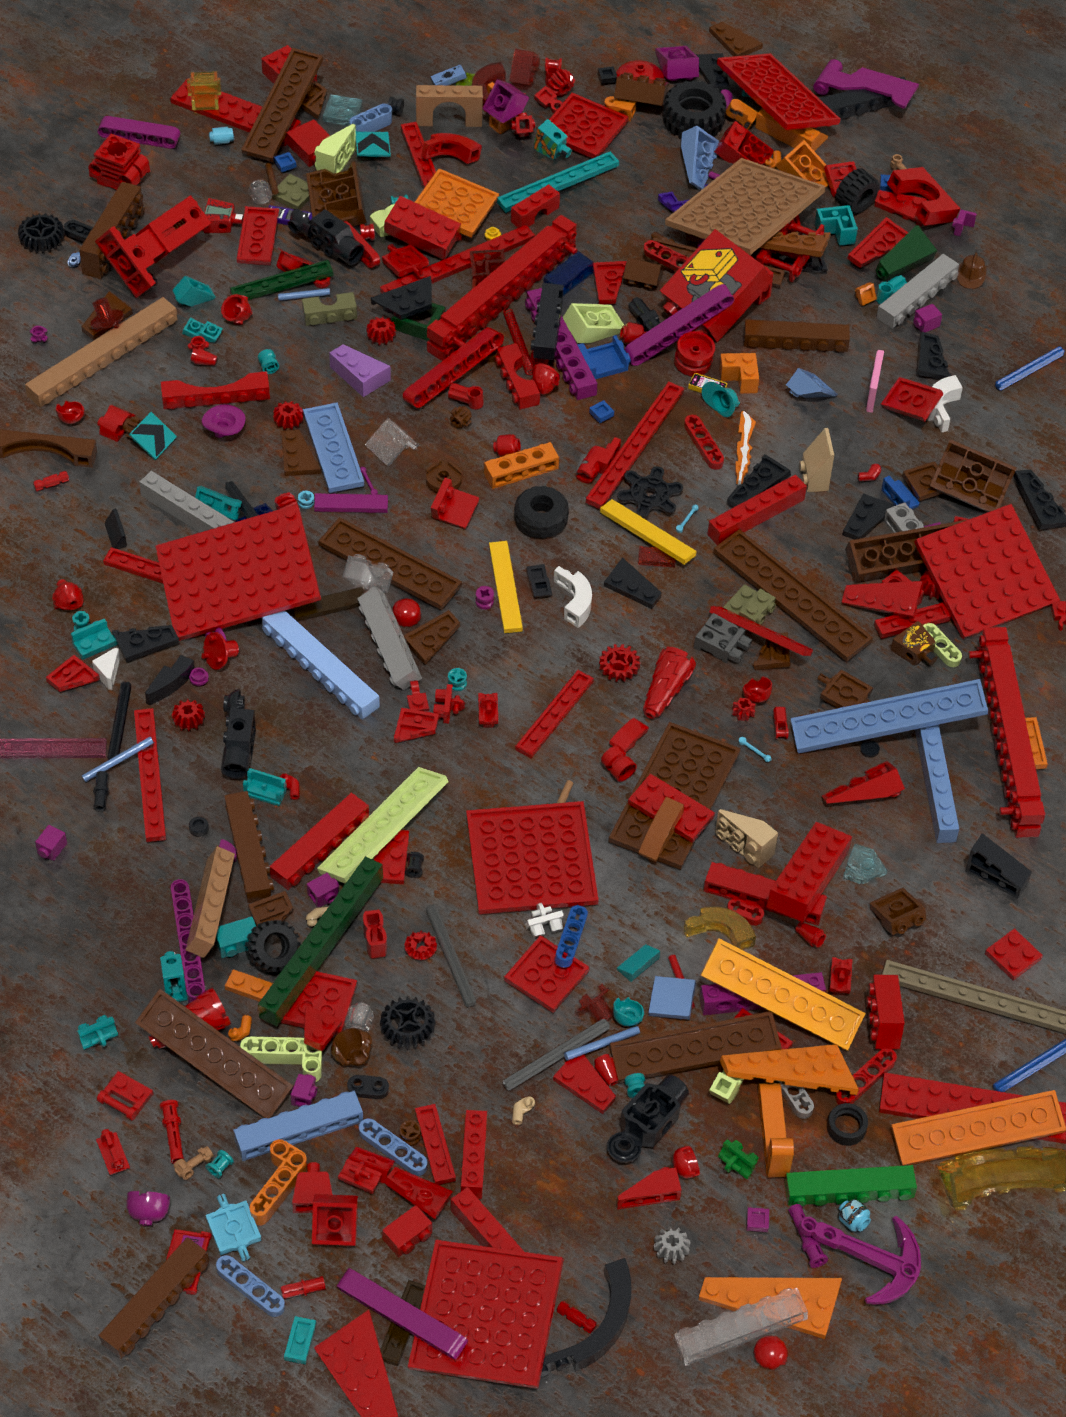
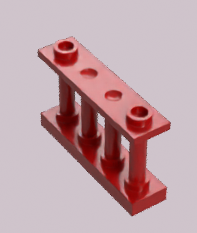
M792 219L778 231L782 232L783 235H787L789 231L793 230L808 235L809 232H816V235H824V225L821 224L817 231L795 224L794 219ZM761 249L756 256V260L765 266L770 264L789 271L790 282L799 277L803 266L810 258V255L779 252L771 249ZM772 253H779L796 261L793 265L772 258L771 255Z

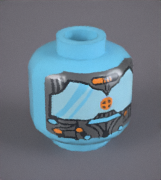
M847 1200L839 1207V1220L850 1231L861 1232L869 1225L871 1221L870 1211L859 1200Z

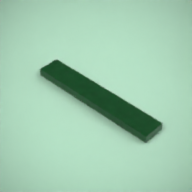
M325 260L231 287L230 292L231 295L247 296L248 300L334 276V272L329 260Z

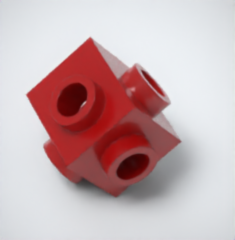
M520 113L517 117H513V121H511V130L514 131V134H519V137L529 136V133H532L533 129H535V121L532 119V115L527 116V113ZM520 122L524 123V128H520Z

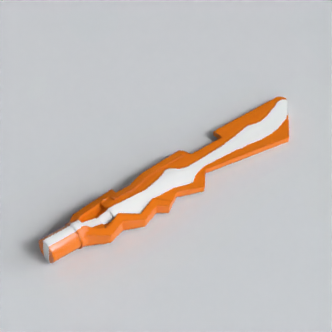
M741 411L738 431L742 435L741 441L737 442L738 461L735 462L737 485L743 483L744 476L748 473L751 459L749 453L753 448L748 442L756 424V421L745 411Z

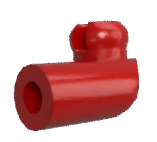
M283 773L280 777L286 779V788L290 790V799H299V781L291 775Z

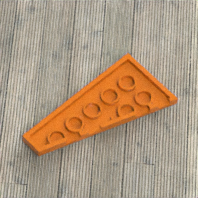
M705 1277L698 1300L825 1339L842 1278Z

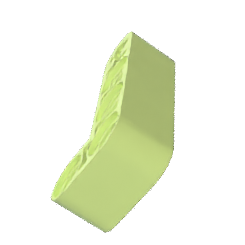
M246 1037L241 1041V1048L263 1064H302L303 1075L309 1074L314 1076L316 1082L321 1078L322 1051L304 1044V1038Z

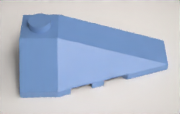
M695 126L682 132L681 149L689 183L702 190L708 179V172L713 167L712 162L717 157L714 150L719 141L700 127Z

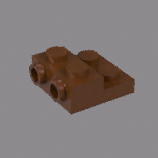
M900 888L869 903L870 909L881 919V925L892 935L897 933L903 934L908 928L914 925L920 926L926 920L925 907L904 888Z

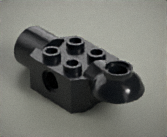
M294 209L291 212L290 221H288V227L294 234H304L309 237L311 244L324 252L328 257L335 261L340 258L349 265L356 264L362 258L364 245L355 240L349 225L326 209L311 220L299 209Z
M240 689L225 695L223 711L227 712V732L224 731L223 735L225 747L223 749L221 773L232 779H240L247 776L249 764H252L256 735L255 710L244 709L245 696L241 695Z
M667 1075L658 1085L646 1083L622 1109L620 1126L623 1132L615 1133L607 1142V1150L614 1160L619 1163L632 1162L639 1157L642 1146L654 1147L677 1122L680 1104L689 1095V1090L685 1083L674 1075Z

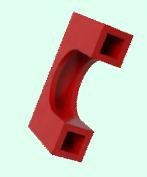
M924 167L893 170L887 182L888 186L896 194L917 193L929 200L921 202L915 214L924 226L953 222L961 209Z

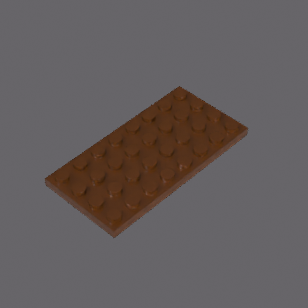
M669 722L632 794L649 774H652L712 810L740 754L741 748ZM627 801L609 836L608 842L639 854L641 845L654 819L632 807ZM674 832L657 861L681 870L695 841L691 843Z

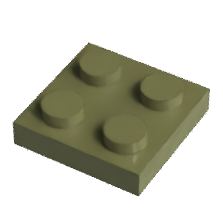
M289 174L277 186L278 194L274 195L271 192L272 199L292 209L300 210L310 200L308 183L292 174Z

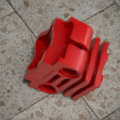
M111 133L94 153L95 158L89 164L88 169L89 176L96 178L97 184L117 190L122 182L137 186L141 181L140 178H143L146 173L149 174L150 165L148 159L140 154L141 149L139 148L141 146L139 143Z

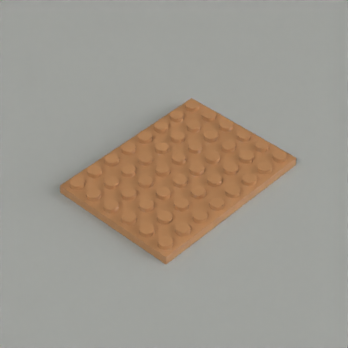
M741 158L666 218L665 225L702 239H706L716 229L751 255L825 192V186Z

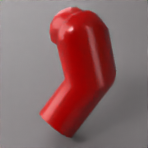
M872 464L868 472H859L858 481L876 480L881 473V466L879 464Z

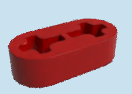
M733 898L728 902L727 914L734 919L753 926L763 922L764 910L758 905L739 898ZM754 913H757L758 916H756L755 918L752 917Z

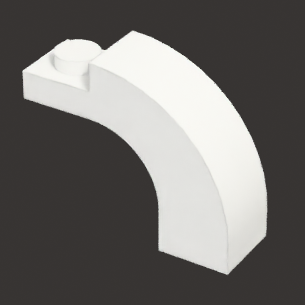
M956 375L941 379L932 386L942 390L943 396L927 420H934L935 425L939 427L941 432L948 431L950 417L943 405L960 400L963 387Z
M558 566L554 570V582L570 592L574 597L564 608V619L579 628L587 620L591 611L592 589L590 583L579 571L572 575L568 570Z

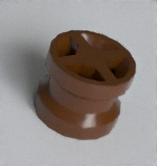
M414 1120L403 1122L399 1129L400 1139L411 1147L417 1145L421 1138L420 1125Z

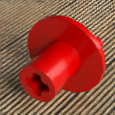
M210 632L205 638L204 653L201 656L203 659H206L208 665L214 670L222 669L228 658L238 655L239 646L235 640L225 641L220 633Z

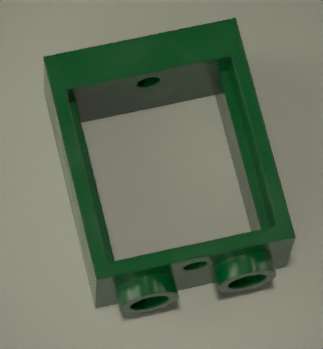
M432 303V309L421 312L432 317L427 325L406 318L400 320L394 317V315L392 316V322L395 324L396 331L429 341L427 327L435 320L439 321L441 319V315L446 312V307Z

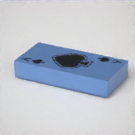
M461 65L431 76L434 85H450L467 78Z

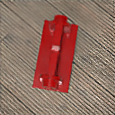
M109 1129L103 1130L101 1132L102 1135L96 1141L109 1175L129 1169L130 1166L117 1133H113Z

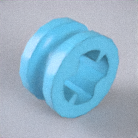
M310 491L300 492L298 494V505L303 509L313 507L314 494Z

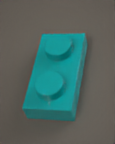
M294 1317L284 1360L306 1365L316 1328V1320Z

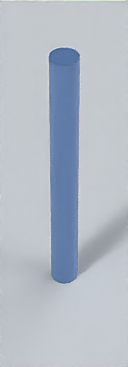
M146 738L83 774L82 777L85 782L96 777L98 771H106L154 743L152 738Z
M638 1026L632 1027L565 1052L564 1057L568 1061L608 1046L612 1042L621 1041L640 1034Z

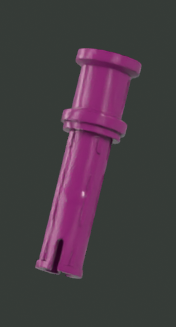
M800 1204L791 1206L788 1211L802 1239V1249L810 1259V1267L817 1268L827 1263L828 1257L823 1254L820 1247L821 1242L814 1240L812 1236L802 1235L799 1230V1224L806 1217Z

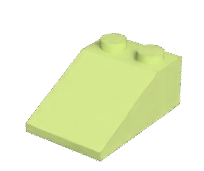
M351 124L329 136L316 147L314 155L316 156L315 168L317 171L327 169L332 173H339L343 170L356 150V125Z
M571 303L563 316L568 329L577 343H593L620 334L621 328L624 325L612 305Z

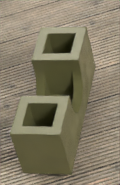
M353 292L336 294V303L333 305L322 304L319 297L302 299V312L306 326L357 319V305Z

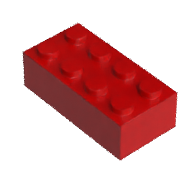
M399 196L384 222L385 233L443 260L446 259L458 239L461 229V223L402 196Z

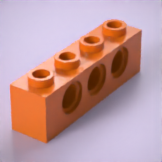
M551 442L484 462V475L492 489L559 469V456Z

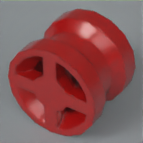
M360 224V235L365 240H375L374 224L367 226Z

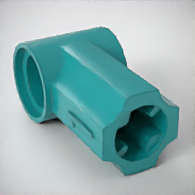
M900 275L888 282L880 283L876 301L882 304L907 283L905 278Z

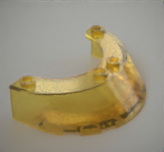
M1034 1146L1017 1147L1016 1151L1011 1149L1004 1151V1148L984 1150L956 1156L955 1161L944 1160L940 1163V1166H937L949 1204L954 1207V1210L967 1209V1205L972 1204L973 1198L977 1196H990L991 1192L994 1191L1007 1193L1011 1191L1010 1189L1029 1187L1051 1188L1055 1192L1066 1191V1150L1054 1147H1043V1151L1041 1148H1034Z

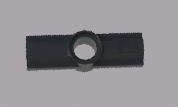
M633 298L629 303L628 308L637 318V323L641 324L647 332L661 323L657 312L654 309L650 310L641 298Z

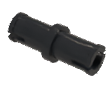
M98 771L96 773V786L93 788V794L95 795L93 809L96 811L106 810V797L109 794V788L107 787L109 774L105 771Z

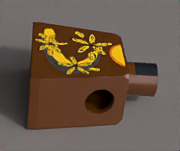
M919 621L892 640L891 651L912 665H917L923 660L932 665L938 658L933 653L936 644L934 638Z

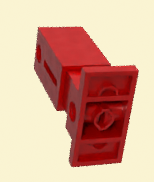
M190 195L150 222L136 235L133 234L124 240L121 233L113 226L95 240V243L137 298L156 284L152 275L146 269L195 237L209 226L211 222L201 210L197 201Z

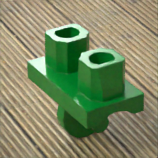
M727 1139L718 1154V1157L726 1163L724 1170L730 1172L734 1169L744 1178H750L759 1157L754 1153L747 1155L742 1151L743 1146L739 1141L734 1140L730 1142Z

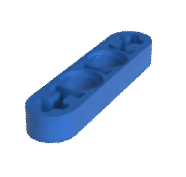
M576 905L570 909L554 958L555 963L560 967H569L573 962L588 915L587 909L583 906ZM577 914L580 915L579 920L575 919ZM569 927H575L579 931H571ZM564 941H571L574 945H566ZM564 952L567 953L566 958H562Z

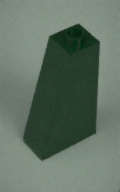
M917 225L879 261L875 270L877 276L883 282H888L896 276L903 275L933 260L937 249Z

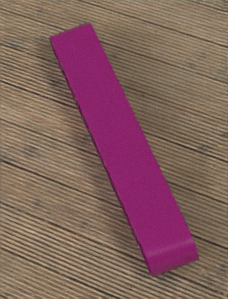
M725 284L716 286L629 343L624 350L626 353H629L631 364L633 366L642 364L677 341L683 334L691 332L729 307L734 302V297Z
M178 879L171 884V894L187 1000L190 1003L197 997L193 996L194 994L205 992L200 956L186 951L187 944L185 943L188 941L194 915L188 882Z
M351 1268L346 1270L336 1286L346 1295L454 1360L458 1358L468 1342L458 1332Z

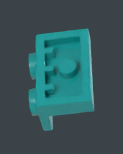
M105 619L95 621L71 633L72 644L82 660L117 645Z

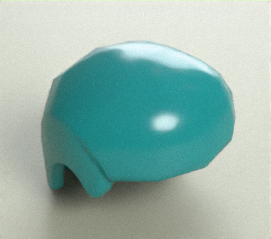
M629 997L623 1001L617 998L613 1003V1016L622 1026H634L642 1021L644 1009L639 1002L631 1000Z

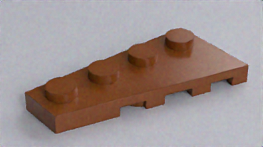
M777 232L759 248L822 257L830 240V232H824V235H816V232H809L808 235H798V232L783 235L782 232Z

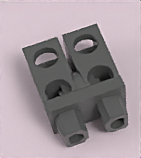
M713 613L705 623V626L696 635L693 648L699 651L704 649L712 653L716 658L722 659L725 663L729 660L739 663L743 656V651L739 650L738 647L747 651L751 646L752 639L744 635L745 629L739 628Z

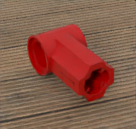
M456 383L451 384L448 398L468 403L471 409L476 410L483 407V389L481 387L472 386L469 388Z

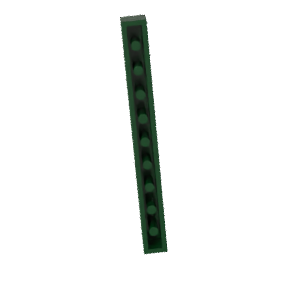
M366 856L258 1003L260 1019L278 1026L382 881L383 864Z

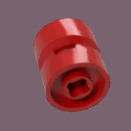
M619 745L609 748L601 758V763L608 771H611V774L618 782L629 779L637 769L635 762L626 756V752Z

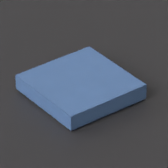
M655 976L649 1016L690 1020L696 981Z

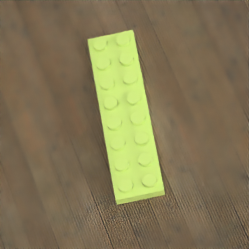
M418 767L317 868L321 875L328 873L331 878L346 883L364 857L372 859L449 782L447 777Z

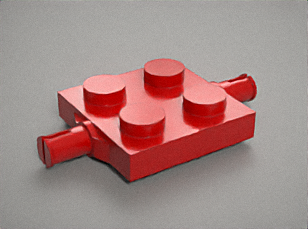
M393 244L388 245L387 249L390 253L382 256V262L398 277L406 276L411 272H414L417 276H422L423 270L421 269L429 265L428 259L411 244L402 248H396Z

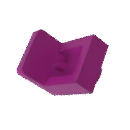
M960 210L958 218H954L952 228H955L954 235L961 236L964 225L974 227L977 214Z

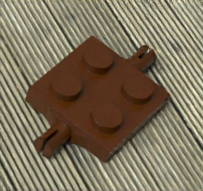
M842 669L832 678H828L822 673L817 678L818 681L826 684V688L820 694V698L836 708L871 702L867 698L872 693L873 687Z

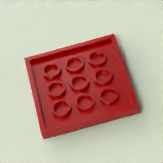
M571 93L549 120L567 135L566 146L590 158H595L603 153L627 124L629 116Z

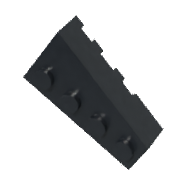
M542 284L541 298L537 304L538 315L535 316V325L537 326L533 328V338L535 340H531L530 348L531 351H534L533 358L555 359L562 315L564 285Z

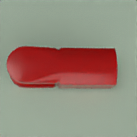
M775 707L773 709L775 739H778V737L788 739L786 708Z

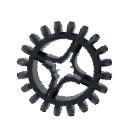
M39 213L36 216L32 214L31 218L26 217V220H22L18 228V238L21 245L25 249H29L30 252L35 250L36 254L39 251H42V253L44 251L50 252L51 249L61 246V242L64 241L65 231L63 224L59 221L58 217L54 218L53 214L49 216L47 213L44 215Z
M399 996L398 1002L392 1000L390 1006L386 1005L385 1011L381 1013V1033L384 1034L386 1041L390 1040L391 1045L397 1043L399 1049L402 1045L407 1050L412 1045L416 1049L418 1043L424 1046L425 1040H430L431 1034L434 1033L436 1025L435 1014L431 1011L430 1005L425 1006L424 1000L418 1002L417 997L410 1000L409 996L406 997V1000H402ZM418 1017L424 1021L423 1026L419 1024ZM392 1020L396 1021L397 1029L392 1026Z

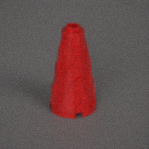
M669 646L665 650L664 648L661 650L643 707L644 715L647 718L654 719L659 717L665 707L669 706L675 694H678L685 681H688L696 667V662L693 657L690 660L686 658L687 652Z
M213 987L185 1005L187 1009L216 1030L231 1025L230 1019L226 1016V1011ZM148 1036L153 1047L158 1046L159 1049L166 1047L165 1044L154 1036Z

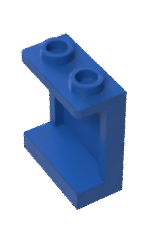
M617 335L613 336L611 343L586 349L584 343L577 344L595 379L628 371V366L631 362L629 353L625 352L623 342L619 341Z

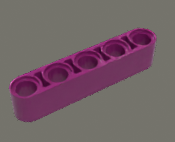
M104 116L97 131L103 138H107L112 133L139 144L169 149L176 147L180 137V130L173 126L112 116Z

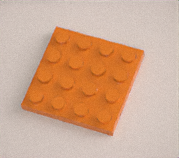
M438 169L415 203L461 223L460 233L472 238L497 202L499 193Z

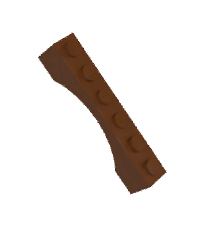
M0 429V458L26 451H44L62 456L74 466L93 468L97 454L96 440Z

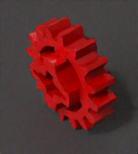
M614 644V648L608 646L607 651H602V655L599 658V669L603 670V675H609V680L614 677L616 682H618L619 678H622L625 682L626 677L633 679V674H638L640 656H636V650L631 652V646L624 648V644H621L620 647Z

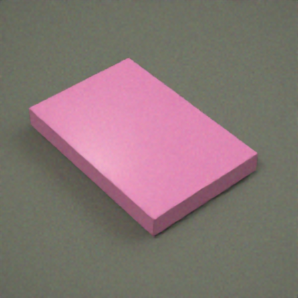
M878 350L876 353L866 411L873 413L884 354L883 350Z

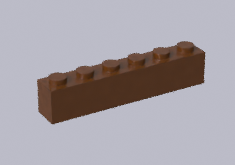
M745 319L744 347L848 352L850 342L849 325Z
M248 791L224 795L225 807L247 903L270 897L274 886L272 879H268L267 874H270L268 862L264 863L263 859L266 858V851L264 846H260V842H262L261 830L256 829V826L259 825L257 814L252 812L255 809L254 800L249 798Z
M187 1237L98 1335L101 1344L120 1359L125 1354H130L135 1347V1343L148 1334L151 1325L163 1317L165 1310L170 1304L173 1305L178 1300L179 1294L184 1288H189L195 1276L207 1268L209 1264L207 1251Z

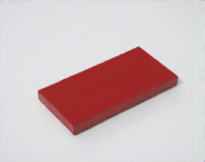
M245 206L236 259L237 263L271 266L279 217L278 208Z

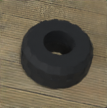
M534 486L526 489L517 497L514 507V519L517 527L523 533L542 539L555 536L567 525L569 516L568 502L564 495L556 489L547 486Z

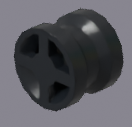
M390 96L388 104L392 107V112L401 115L404 108V99H395V97Z

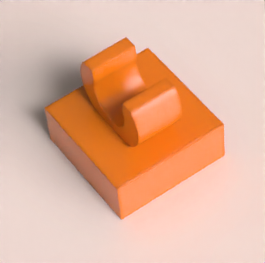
M869 282L856 288L855 295L860 305H865L877 299L874 283Z

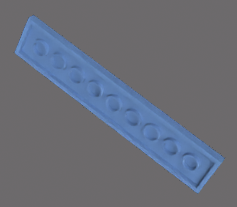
M977 679L791 718L797 751L798 753L987 715L988 708L981 681Z

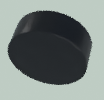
M194 817L189 822L190 833L196 837L206 835L209 831L208 821L204 817Z

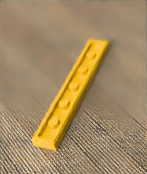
M611 499L600 508V513L685 565L696 556V550L615 500Z
M489 542L504 633L522 632L523 627L508 542Z

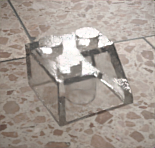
M355 554V557L348 555L343 573V578L354 586L372 589L376 586L386 593L389 591L393 571L389 568V565L380 562L377 565L371 564V561L366 560L365 556Z

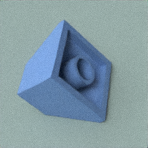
M800 368L796 370L786 384L791 389L789 392L795 397L819 398L836 397L838 395L814 373Z

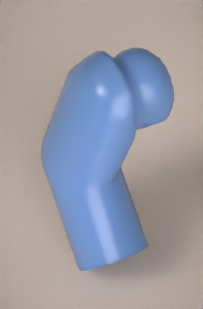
M72 253L68 259L69 266L77 267L81 262L80 253Z

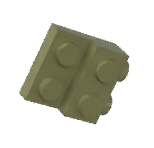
M744 584L723 608L761 625L766 615L774 611L776 597L762 589H759L757 592Z

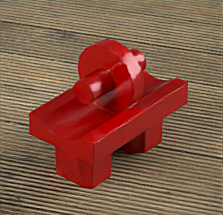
M447 684L446 689H436L435 702H445V704H434L433 713L439 714V718H443V723L448 724L451 710H453L454 714H458L459 711L465 708V702L460 699L459 695L452 699V684Z
M478 693L479 724H483L484 728H493L494 724H498L497 693Z
M832 957L830 992L844 996L845 993L850 994L852 959L842 960Z
M349 1159L346 1160L342 1171L338 1175L339 1180L344 1181L348 1185L358 1187L369 1194H373L382 1177V1173L366 1167L365 1163L361 1162L359 1164Z

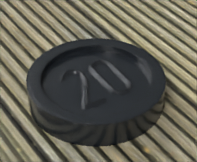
M873 740L862 742L860 747L862 755L873 758L879 754L880 747L877 742Z

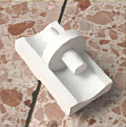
M542 903L537 904V910L531 911L532 917H539L527 920L525 924L526 930L530 929L534 938L545 935L543 925L549 924L552 933L562 931L561 919L564 916L562 910L546 915V913L552 912L551 906L544 908Z

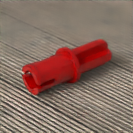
M320 1276L305 1281L301 1279V1282L284 1285L281 1287L282 1297L286 1299L303 1294L307 1296V1293L325 1290L324 1278Z

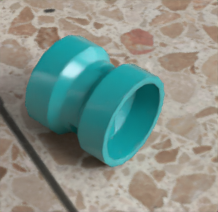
M266 349L258 354V361L263 372L267 371V374H272L279 369V363L273 350Z

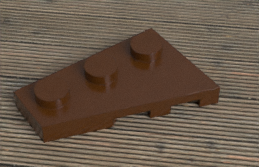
M448 610L404 635L408 647L426 664L460 627V622Z

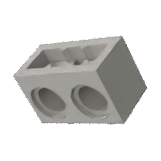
M905 502L886 509L884 522L892 533L924 527L923 523L916 518L913 510Z

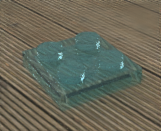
M331 94L323 114V121L350 126V118L360 113L362 100Z

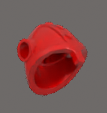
M239 294L227 297L221 306L223 317L236 325H243V321L252 315V309L247 301L248 297Z
M538 363L532 369L531 380L535 381L539 392L546 395L555 386L559 385L560 376L549 365Z
M65 579L59 580L56 584L58 587L52 597L54 609L75 610L83 606L84 599L81 588L77 584L67 582Z

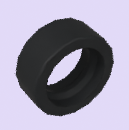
M843 1103L833 1108L827 1121L829 1136L841 1145L851 1146L858 1144L863 1140L868 1128L866 1113L859 1106L850 1103ZM843 1115L851 1116L859 1122L860 1128L854 1133H844L836 1127V1119Z

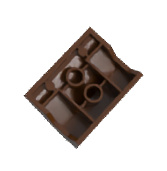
M355 162L350 164L347 171L332 173L327 169L306 173L312 218L326 209L340 220L349 222L352 226L367 223L360 176Z
M950 439L929 487L986 512H990L1000 508L1017 467Z

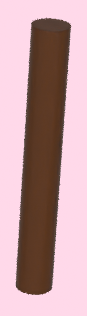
M267 163L265 167L272 194L276 195L279 191L272 164Z

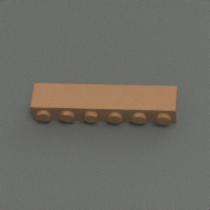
M216 846L206 862L186 945V951L203 958L215 942L235 856L234 853Z

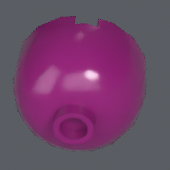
M130 1191L127 1193L126 1200L128 1213L133 1219L139 1221V1225L152 1226V1222L162 1220L168 1213L170 1196L149 1191L139 1195V1191Z

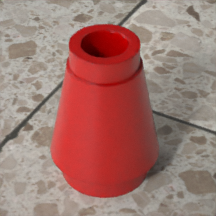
M199 347L198 349L193 348L190 362H194L196 365H216V355Z
M800 922L795 929L812 947L819 948L826 939V934L822 929L804 922Z
M604 1054L595 1059L594 1067L609 1087L618 1083V1076L614 1059L609 1054Z

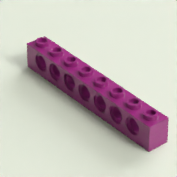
M542 288L527 291L525 306L531 311L533 321H535V316L538 315L537 304L540 302ZM561 315L555 352L557 368L561 369L565 382H568L570 393L574 394L576 400L596 396L597 381Z

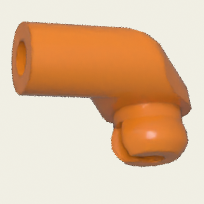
M778 150L774 151L773 159L769 158L770 161L768 159L765 161L766 166L775 169L776 165L781 161V152Z
M248 1015L242 1016L241 1026L229 1030L228 1036L232 1041H240L250 1034L252 1017Z

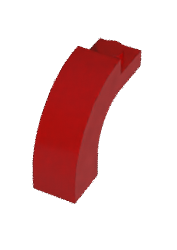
M437 133L432 134L430 140L424 141L421 157L428 159L438 155H451L469 164L479 160L482 145L461 135Z

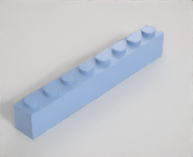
M286 611L262 617L264 633L267 636L270 635L279 647H283L291 658H295L303 669H307L312 673L315 680L323 683L327 691L335 694L337 699L342 704H346L354 715H358L363 720L380 707L379 695Z

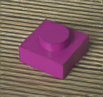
M748 1207L746 1231L768 1232L769 1209Z

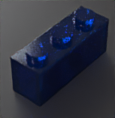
M578 251L564 263L558 265L551 273L546 274L543 282L564 285L563 296H565L593 274L594 262Z

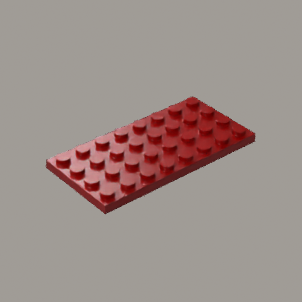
M771 53L717 59L716 64L739 87L747 92L765 112L770 114L783 129L790 131L792 129L839 125L841 119Z

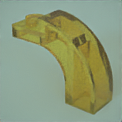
M723 907L700 908V915L698 917H690L684 922L683 932L686 938L707 931H715L725 935L733 946L741 950L755 946L756 935L751 925L744 917L730 909Z

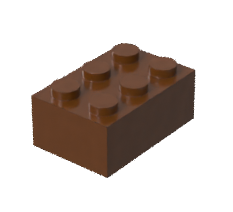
M624 72V74L617 77L614 98L662 106L665 95L668 92L669 82H665L663 78L652 80L646 75L634 77L632 73Z

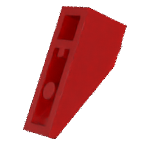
M663 1167L624 1191L617 1197V1210L680 1200L682 1190L677 1169Z

